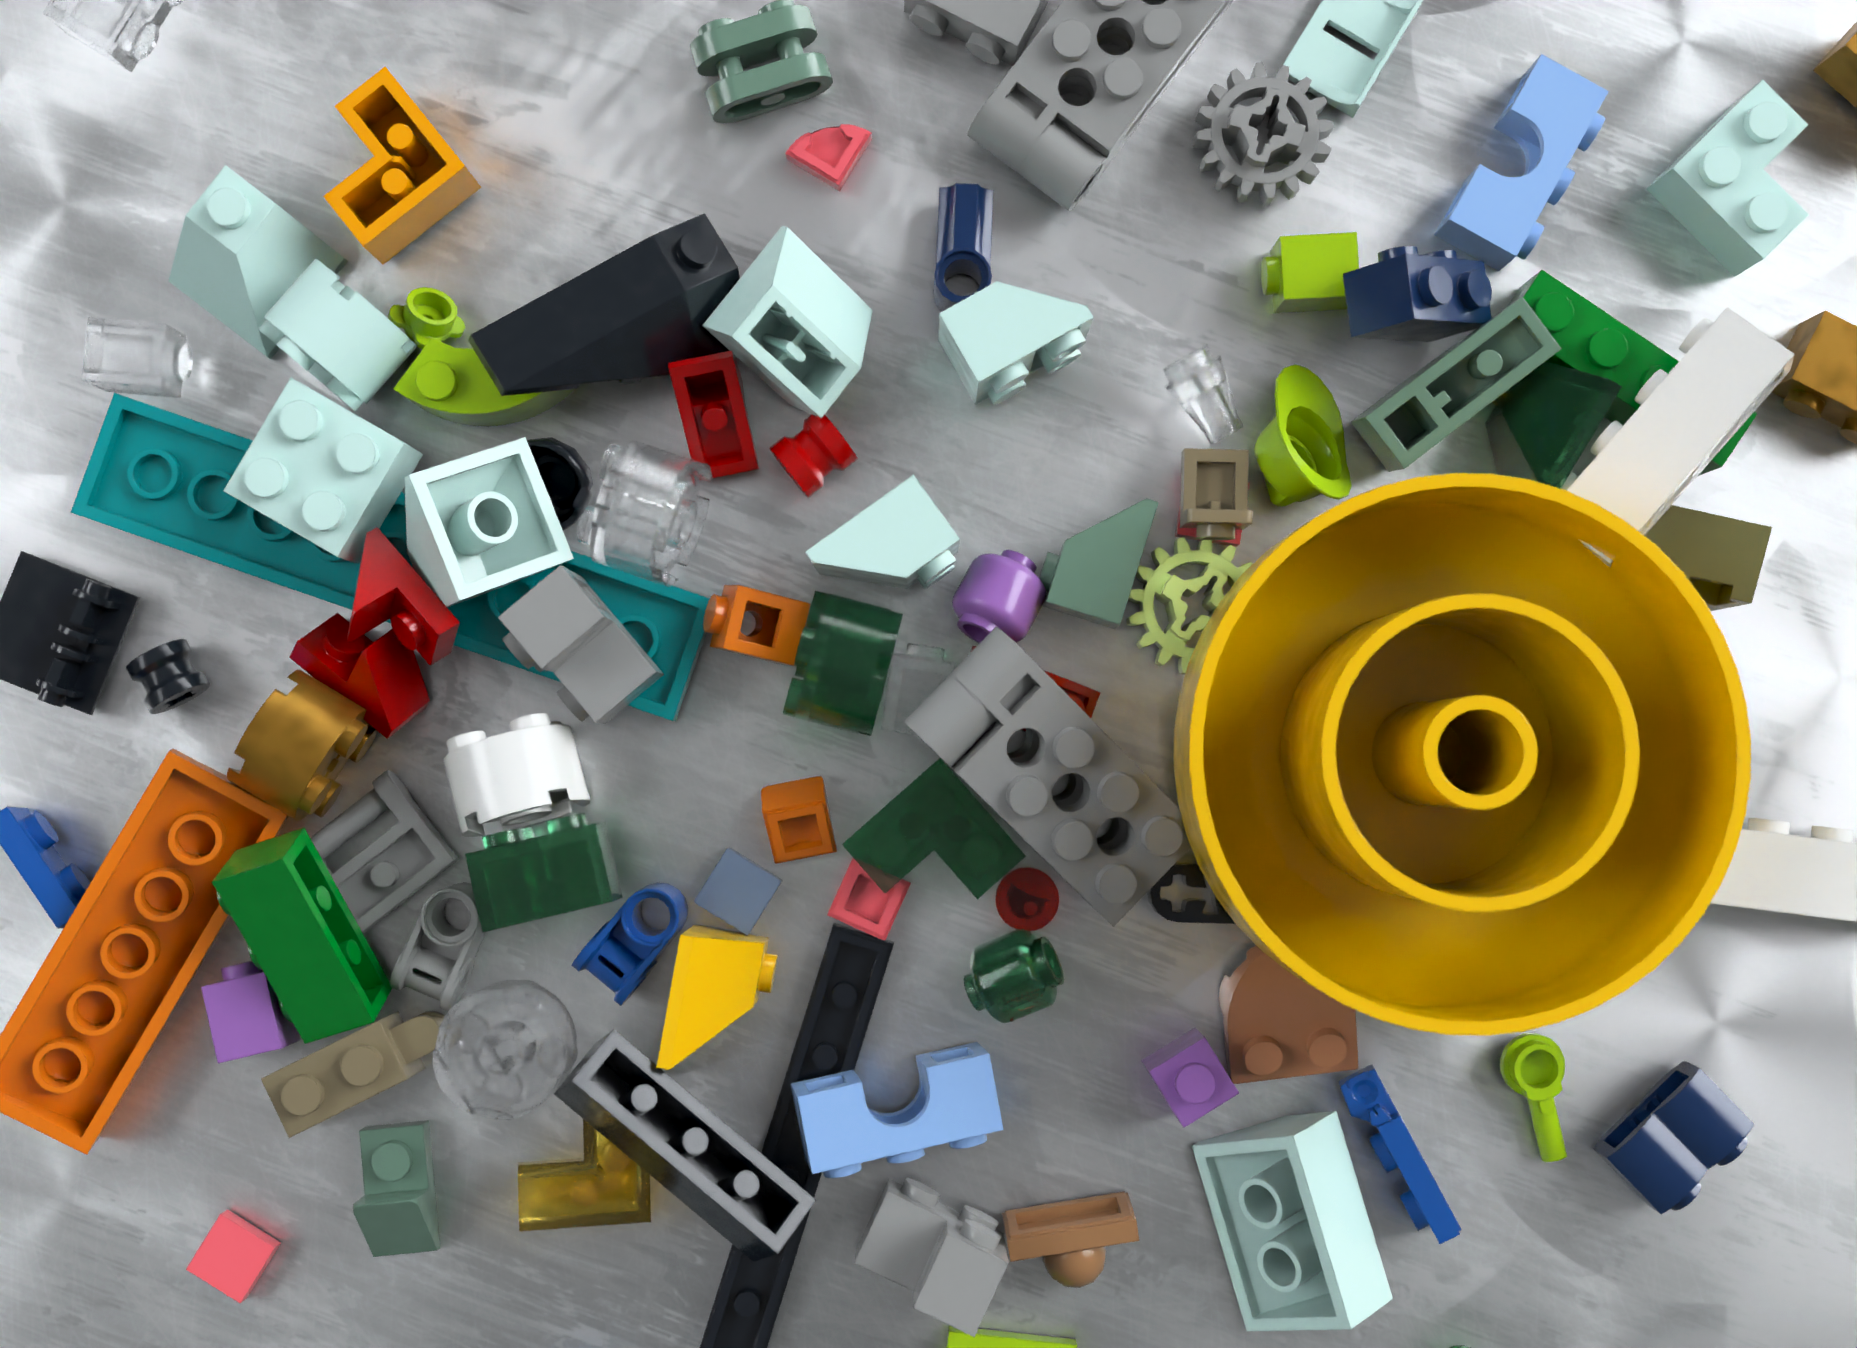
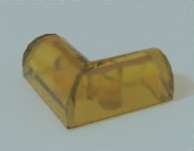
M582 1118L583 1158L518 1162L519 1231L651 1222L650 1174Z

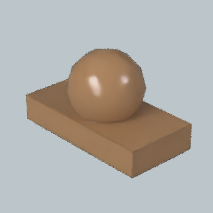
M1125 1191L1007 1210L1005 1213H1002L1010 1262L1043 1257V1263L1047 1272L1054 1280L1065 1287L1081 1288L1096 1280L1104 1268L1106 1259L1105 1246L1139 1241L1136 1217L1128 1192L1125 1193Z

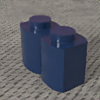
M1683 1061L1662 1077L1645 1095L1638 1106L1621 1117L1601 1137L1593 1149L1648 1206L1662 1215L1669 1209L1676 1211L1690 1204L1701 1190L1700 1180L1708 1169L1716 1164L1719 1166L1729 1164L1740 1156L1748 1144L1746 1136L1755 1124L1699 1067Z

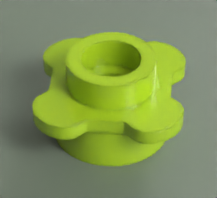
M422 287L414 289L408 294L404 306L393 305L388 314V319L398 328H403L410 340L422 350L432 337L442 342L449 337H461L465 330L464 321L457 316V307L454 301L447 294L433 288Z

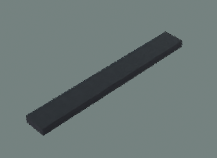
M836 923L833 924L761 1152L762 1155L813 1198L815 1197L822 1172L812 1174L805 1160L791 1083L855 1069L894 945L893 941L887 939L884 941L870 934ZM810 1210L777 1255L753 1262L732 1244L700 1348H767Z

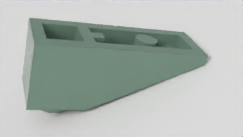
M1520 297L1410 376L1356 417L1351 423L1388 472L1405 469L1562 348L1526 300Z

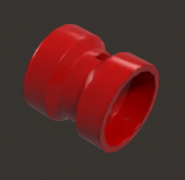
M825 414L822 418L810 415L804 420L802 431L794 437H782L769 448L786 473L807 498L823 487L824 477L833 470L844 471L858 460L850 445Z

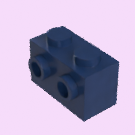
M1416 246L1390 248L1378 253L1377 263L1343 274L1351 338L1432 342L1477 329L1492 318L1490 309L1492 289L1485 273L1484 261L1457 259L1455 250H1441L1418 255Z

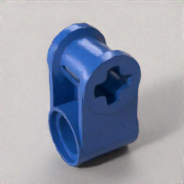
M657 882L638 890L627 899L614 917L605 923L592 937L571 966L579 972L587 969L615 993L613 1000L622 1006L658 963L656 961L683 928L688 917V905L685 896L678 888L668 883ZM657 898L666 904L670 912V923L667 929L654 930L644 923L640 914L644 899Z

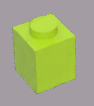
M1357 232L1280 236L1270 250V256L1263 257L1261 263L1262 291L1264 295H1272L1273 313L1347 309L1343 274L1359 269Z

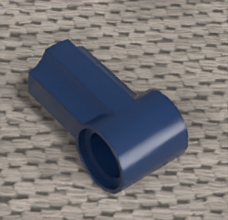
M956 183L949 187L939 188L933 294L935 304L940 312L971 296H959L949 291L945 282L951 276L961 273L970 275L979 285L976 292L991 285L994 190L985 189L979 184Z

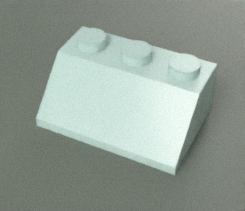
M1337 1111L1283 1116L1199 1141L1192 1145L1247 1331L1353 1329L1393 1299Z

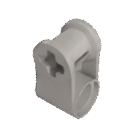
M463 882L448 886L428 897L422 906L411 937L405 944L395 964L390 979L391 988L401 991L408 987L440 1001V1008L445 1011L451 1012L455 1008L469 982L474 967V959L491 922L493 908L491 899L485 890L476 884ZM449 898L459 899L469 909L470 921L466 930L455 929L446 920L444 910Z

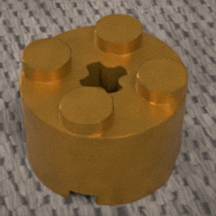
M296 670L287 677L297 683L290 693L285 695L275 689L250 722L234 754L245 759L242 769L239 771L228 768L227 779L296 821H300L308 814L312 815L314 813L319 817H323L328 812L342 789V785L335 781L348 759L355 763L361 760L371 746L377 730L367 725V722L363 719L367 711L365 708L305 672Z

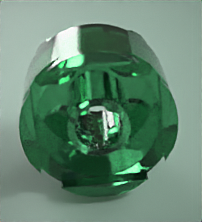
M815 590L806 624L808 628H803L794 666H797L795 676L804 678V680L792 677L783 715L855 734L861 733L871 736L903 613Z

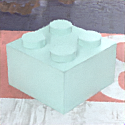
M291 377L223 491L331 554L359 564L366 533L376 527L380 529L405 486L404 478L413 473L423 454Z

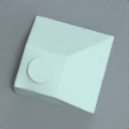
M225 165L185 215L168 281L271 359L279 350V347L259 330L261 325L267 320L264 317L266 313L315 259H318L335 274H338L348 261L280 206Z
M526 437L410 474L404 478L407 553L414 570L447 608L574 559Z

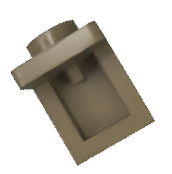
M1183 449L1181 453L1180 528H1196V539L1233 540L1235 539L1236 529L1244 530L1252 524L1253 511L1248 510L1249 450Z

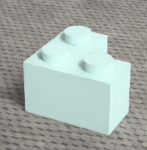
M1761 80L1733 103L1647 190L1735 277L1764 260L1809 215L1764 170L1808 124L1764 80Z

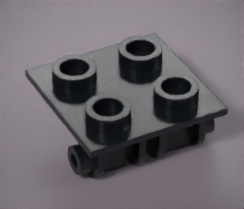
M21 551L0 601V680L38 694L37 699L58 707L66 705L93 715L140 597Z

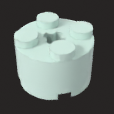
M315 259L266 313L264 317L267 320L261 325L259 330L349 407L357 411L364 402L367 404L417 346L357 291H353L347 285L344 286L338 280L340 277L318 259Z

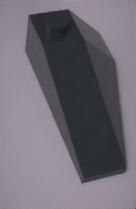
M704 213L646 238L470 335L468 341L502 396L577 389L581 383L619 380L620 384L640 383L644 377L670 375L668 367L670 362L730 351L702 325L740 279L739 269Z

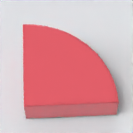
M850 124L823 128L812 133L808 132L799 137L785 153L786 159L840 191L871 142L872 132Z

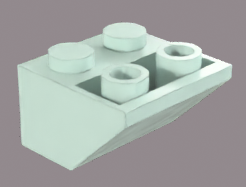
M781 226L702 326L726 348L733 351L736 357L790 406L822 418L861 369L873 310L788 227Z
M996 281L939 313L938 341L974 404L976 405L989 397L993 405L1024 389L1026 384L1023 379L1044 366L1048 374L1062 369L1080 357L1079 348L1086 343L1085 339L1094 317L1086 305Z

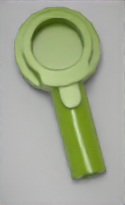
M1523 1033L1513 1038L1504 1047L1500 1058V1072L1505 1083L1516 1093L1525 1096L1528 1100L1541 1160L1544 1162L1559 1161L1566 1158L1567 1153L1554 1097L1563 1090L1561 1081L1565 1073V1058L1560 1047L1551 1038L1539 1033Z

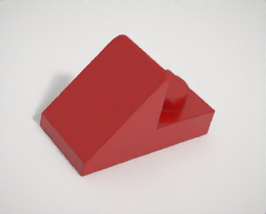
M733 351L668 363L696 481L758 470V457L745 405L743 381Z
M376 527L366 533L347 641H354L390 619L392 629L398 640L407 649H416L431 666L451 653L460 622L379 528Z
M336 613L299 639L289 658L313 678L365 708L367 711L363 719L388 739L426 709L430 702L414 651L407 649L398 640L393 629L375 642L365 635L352 642H348L347 635L350 622L339 613Z

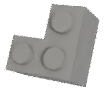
M562 565L558 566L498 617L510 631L502 638L508 649L527 669L534 666L539 672L543 670L553 672L564 685L557 691L559 698L581 722L590 716L595 723L606 724L664 675L584 578Z
M905 1178L903 1185L888 1179L858 1243L854 1263L912 1290L914 1309L975 1337L1009 1264L1004 1233L996 1230L999 1222L992 1216L971 1206L964 1205L960 1213L937 1202L940 1194L917 1180Z

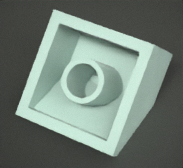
M912 475L805 552L820 575L908 589L919 581L923 588L927 589L955 568L954 563L956 559L953 556L958 553L960 538L917 478Z

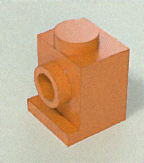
M724 585L722 596L713 594L708 601L704 614L703 629L705 632L712 633L710 643L712 648L776 664L796 666L811 603L741 585ZM746 611L750 612L756 621L755 628L749 635H744L740 631L744 612Z

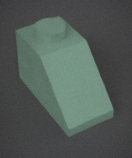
M1146 498L1065 540L1059 555L1047 552L1039 576L1047 591L1043 607L1113 629L1117 628L1121 624L1159 502Z

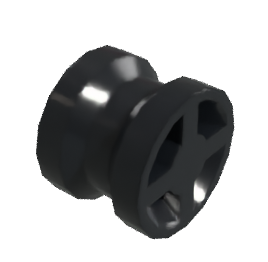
M185 639L173 640L141 654L126 666L131 679L142 683L147 693L144 703L150 714H158L176 708L196 698L210 687L205 674L196 671L190 662L192 650Z

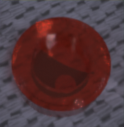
M1018 867L1009 871L999 881L995 891V905L1000 917L1010 927L1026 932L1035 931L1050 923L1056 915L1059 906V893L1054 881L1045 872L1034 867Z

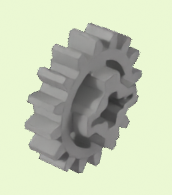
M1263 62L1255 64L1251 77L1247 80L1237 68L1232 70L1227 79L1228 90L1214 84L1207 96L1212 106H1201L1196 116L1195 122L1206 129L1196 132L1193 139V147L1208 149L1209 151L1202 158L1199 168L1201 172L1211 171L1215 168L1220 172L1214 187L1219 192L1230 183L1238 186L1237 202L1244 203L1251 191L1259 192V198L1263 206L1270 205L1274 199L1276 189H1280L1288 200L1294 198L1299 191L1298 179L1310 185L1320 172L1314 163H1324L1330 154L1331 147L1318 141L1327 138L1334 128L1333 121L1318 120L1317 117L1326 106L1327 100L1325 97L1308 99L1305 94L1312 81L1308 77L1300 80L1296 85L1287 82L1289 66L1282 65L1274 78L1267 77ZM1262 97V100L1248 107L1237 104L1245 99ZM1288 108L1296 115L1299 123L1294 121ZM1268 115L1269 121L1266 128L1269 129L1267 134L1269 142L1268 144L1265 143L1260 154L1257 155L1256 150L1259 141L1256 140L1258 136L1257 127L1262 124L1265 116ZM1225 145L1232 147L1240 164L1232 158ZM1291 160L1295 161L1282 170L1263 173L1264 168L1277 161L1287 165Z

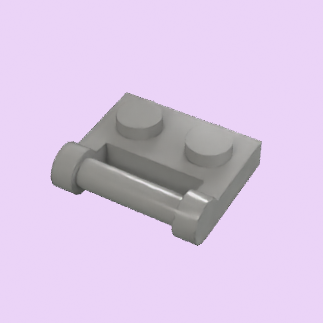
M389 769L372 782L374 789L311 837L313 844L326 865V857L388 809L398 819L399 822L334 873L326 865L363 934L459 860L412 799L405 784Z

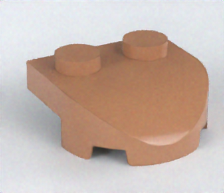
M1257 946L1252 947L1246 952L1247 959L1236 968L1230 977L1224 976L1219 989V1006L1223 1014L1227 1073L1233 1084L1359 1069L1355 1009L1336 1001L1287 972Z

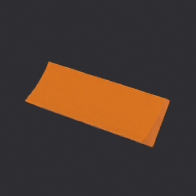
M174 748L168 751L0 1035V1113L86 1155L89 1153L107 1126L230 917L221 908L212 881L236 850L277 837L288 819V815L230 782L226 775Z

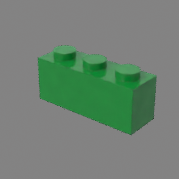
M305 827L236 850L212 881L216 889L218 902L223 911L232 916L248 944V951L252 962L257 968L263 970L278 996L282 1014L289 1022L294 1024L304 1043L307 1044L374 1023L392 990L390 982Z

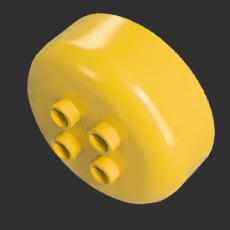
M1448 473L1415 477L1383 485L1349 498L1290 533L1267 550L1240 576L1220 601L1203 629L1188 663L1177 706L1174 727L1173 766L1177 800L1185 832L1198 866L1215 897L1229 916L1262 952L1287 972L1348 1007L1378 1020L1413 1030L1439 1034L1489 1036L1536 1029L1556 1024L1590 1011L1625 992L1644 978L1682 943L1703 916L1721 886L1738 845L1746 815L1751 780V735L1747 704L1738 669L1724 634L1706 602L1685 574L1656 544L1628 522L1598 504L1566 490L1529 479L1488 473ZM1581 541L1591 545L1612 559L1611 568L1586 548Z

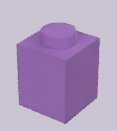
M252 961L221 968L222 981L201 987L218 1063L282 1049L301 1040L294 1024L289 1022L282 1014L278 996L263 970L257 968Z
M1196 1028L1191 1029L1141 1060L1183 1128L1239 1094L1208 1041Z

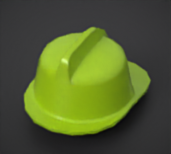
M1296 364L1285 367L1276 378V415L1260 433L1254 446L1255 458L1263 473L1270 501L1278 507H1284L1294 502L1312 499L1320 494L1337 500L1347 497L1352 484L1346 462L1342 419L1332 393L1323 381L1308 368Z

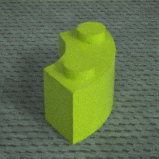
M433 337L393 388L418 407L439 418L459 424L487 427L508 425L535 417L563 401L575 390L502 396L474 349L454 348Z

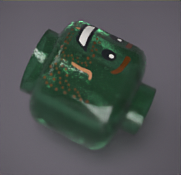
M1025 929L1012 931L974 948L970 958L971 973L964 976L965 990L973 1007L977 1011L986 1009L1000 1023L1014 1022L1052 1006L1056 1000L1057 986L1064 983L1062 966L1050 941L1046 937L1036 938L1030 931Z

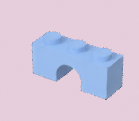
M1541 54L1521 78L1494 129L1514 139L1522 148L1526 159L1524 175L1506 177L1479 164L1461 185L1434 235L1479 261H1484L1485 264L1497 271L1504 268L1516 256L1523 260L1526 259L1544 230V226L1536 222L1545 204L1548 202L1553 206L1556 205L1574 177L1575 171L1567 168L1577 148L1582 151L1587 150L1605 121V117L1598 114L1597 111L1609 91Z
M978 1042L915 1055L919 1072L917 1094L909 1105L893 1113L877 1112L866 1105L862 1081L854 1070L791 1083L804 1157L811 1173L823 1172L826 1178H840L859 1172L862 1169L861 1163L886 1157L889 1163H905L923 1157L925 1155L924 1148L949 1143L951 1148L963 1149L983 1144L987 1141L988 1133L1004 1130L990 1054Z

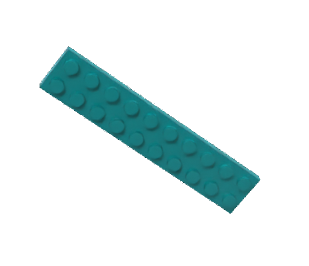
M114 393L71 513L352 610L360 562L356 564L331 554L223 491L253 440ZM401 492L379 530L412 566L407 553L405 493ZM571 551L574 559L560 565L584 578L664 674L628 706L676 722L707 634L703 629V620L710 598ZM560 565L448 607L460 622L453 645L561 682L551 671L543 670L539 672L534 666L527 669L512 654L502 640L510 631L498 618Z

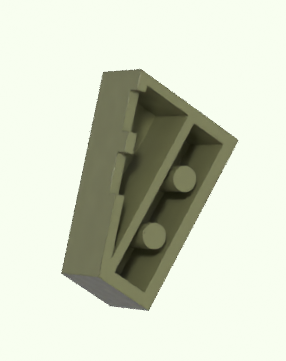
M1556 482L1550 486L1555 487L1559 482ZM1671 505L1645 537L1656 544L1685 574L1706 602L1709 610L1716 611L1752 603L1772 527Z

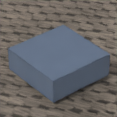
M728 847L697 895L694 903L748 936L783 880L731 847Z

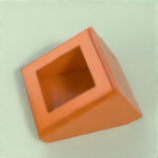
M821 776L769 785L762 788V812L775 864L837 852L825 785Z

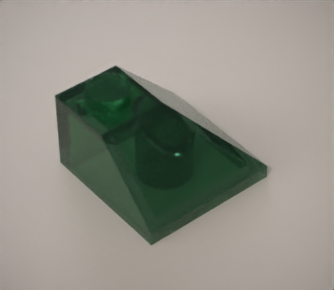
M1546 361L1491 402L1495 407L1486 420L1485 426L1498 475L1529 479L1561 489L1622 386L1610 379Z

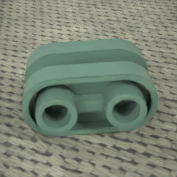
M793 0L773 1L763 6L758 11V15L735 22L731 18L710 21L699 28V36L690 44L697 72L702 76H719L720 78L719 81L711 85L705 92L713 120L718 123L742 121L811 99L826 91L833 83L825 55L818 52L804 53L803 48L810 45L817 38V31L810 9L804 5H795ZM776 58L780 59L779 61H775L747 71L743 70L744 68H748Z

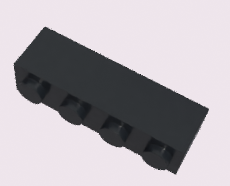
M613 1029L597 1041L554 1095L753 1262L777 1255L813 1206L816 1199L661 1068H656L657 1065L616 1030Z

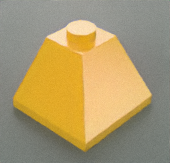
M693 925L680 934L656 1068L672 1069L752 1009L759 999L760 992L771 993L778 955L767 953L768 937L751 934L747 936L740 932L701 925Z

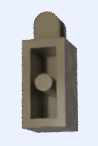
M399 1011L261 1078V1081L290 1138L424 1070L426 1067L421 1057L440 1048L448 1041L451 1034V1026L445 1015L437 1011L424 1012L406 1022L403 1021Z

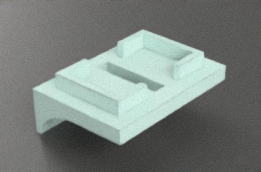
M1322 0L1283 64L1289 66L1288 80L1297 84L1300 80L1308 77L1312 80L1308 92L1317 97H1325L1327 103L1353 118L1418 12L1423 0ZM1325 25L1332 26L1377 53L1375 59L1372 60L1324 31Z

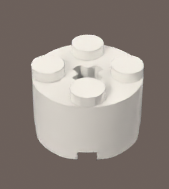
M536 713L512 720L509 723L511 732L486 738L485 731H474L454 736L446 741L449 754L444 757L443 761L461 832L464 837L485 836L483 823L500 821L504 833L572 813L570 801L582 807L590 804L587 786L570 726L561 724V721L550 722L548 713Z

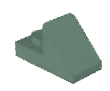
M429 1120L364 1127L359 1131L365 1195L353 1204V1213L373 1257L438 1251L440 1249Z

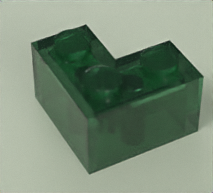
M941 758L934 762L842 844L884 893L888 892L930 853L934 852L977 900L1026 857Z
M584 812L546 821L549 834L535 837L533 826L520 827L482 836L484 849L465 854L482 933L614 902L623 898L606 821L588 825Z

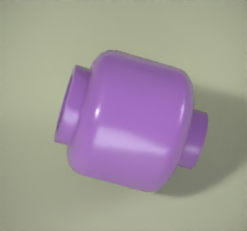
M1004 550L1001 555L982 554L975 558L952 599L953 610L959 618L957 622L958 628L966 636L978 643L995 627L1001 629L1015 643L1024 639L1046 598V589L1040 578L1035 574L1037 567L1034 562L1023 554L1012 550Z

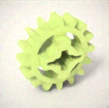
M1180 537L1174 541V556L1170 557L1165 550L1158 547L1151 552L1156 568L1152 570L1141 565L1138 567L1136 577L1144 583L1143 589L1131 590L1128 601L1139 604V612L1128 617L1126 622L1129 626L1143 625L1146 633L1140 637L1136 645L1141 649L1154 643L1159 648L1155 658V664L1158 666L1164 665L1173 656L1178 658L1179 674H1186L1188 663L1195 649L1185 647L1187 641L1191 639L1194 633L1201 632L1205 628L1218 604L1224 598L1222 587L1226 581L1232 588L1240 576L1252 565V562H1249L1238 568L1234 566L1231 561L1235 555L1236 547L1231 544L1219 554L1212 553V540H1200L1196 550H1190L1185 537ZM1187 564L1205 566L1197 578L1182 580L1176 575L1171 576L1167 573L1178 566ZM1209 583L1203 594L1205 598L1202 602V607L1209 612L1208 616L1200 615L1185 624L1181 629L1182 624L1187 618L1185 613L1188 609V605L1181 600V597H1190ZM1154 596L1156 600L1165 605L1169 623L1164 631L1161 630L1155 618Z

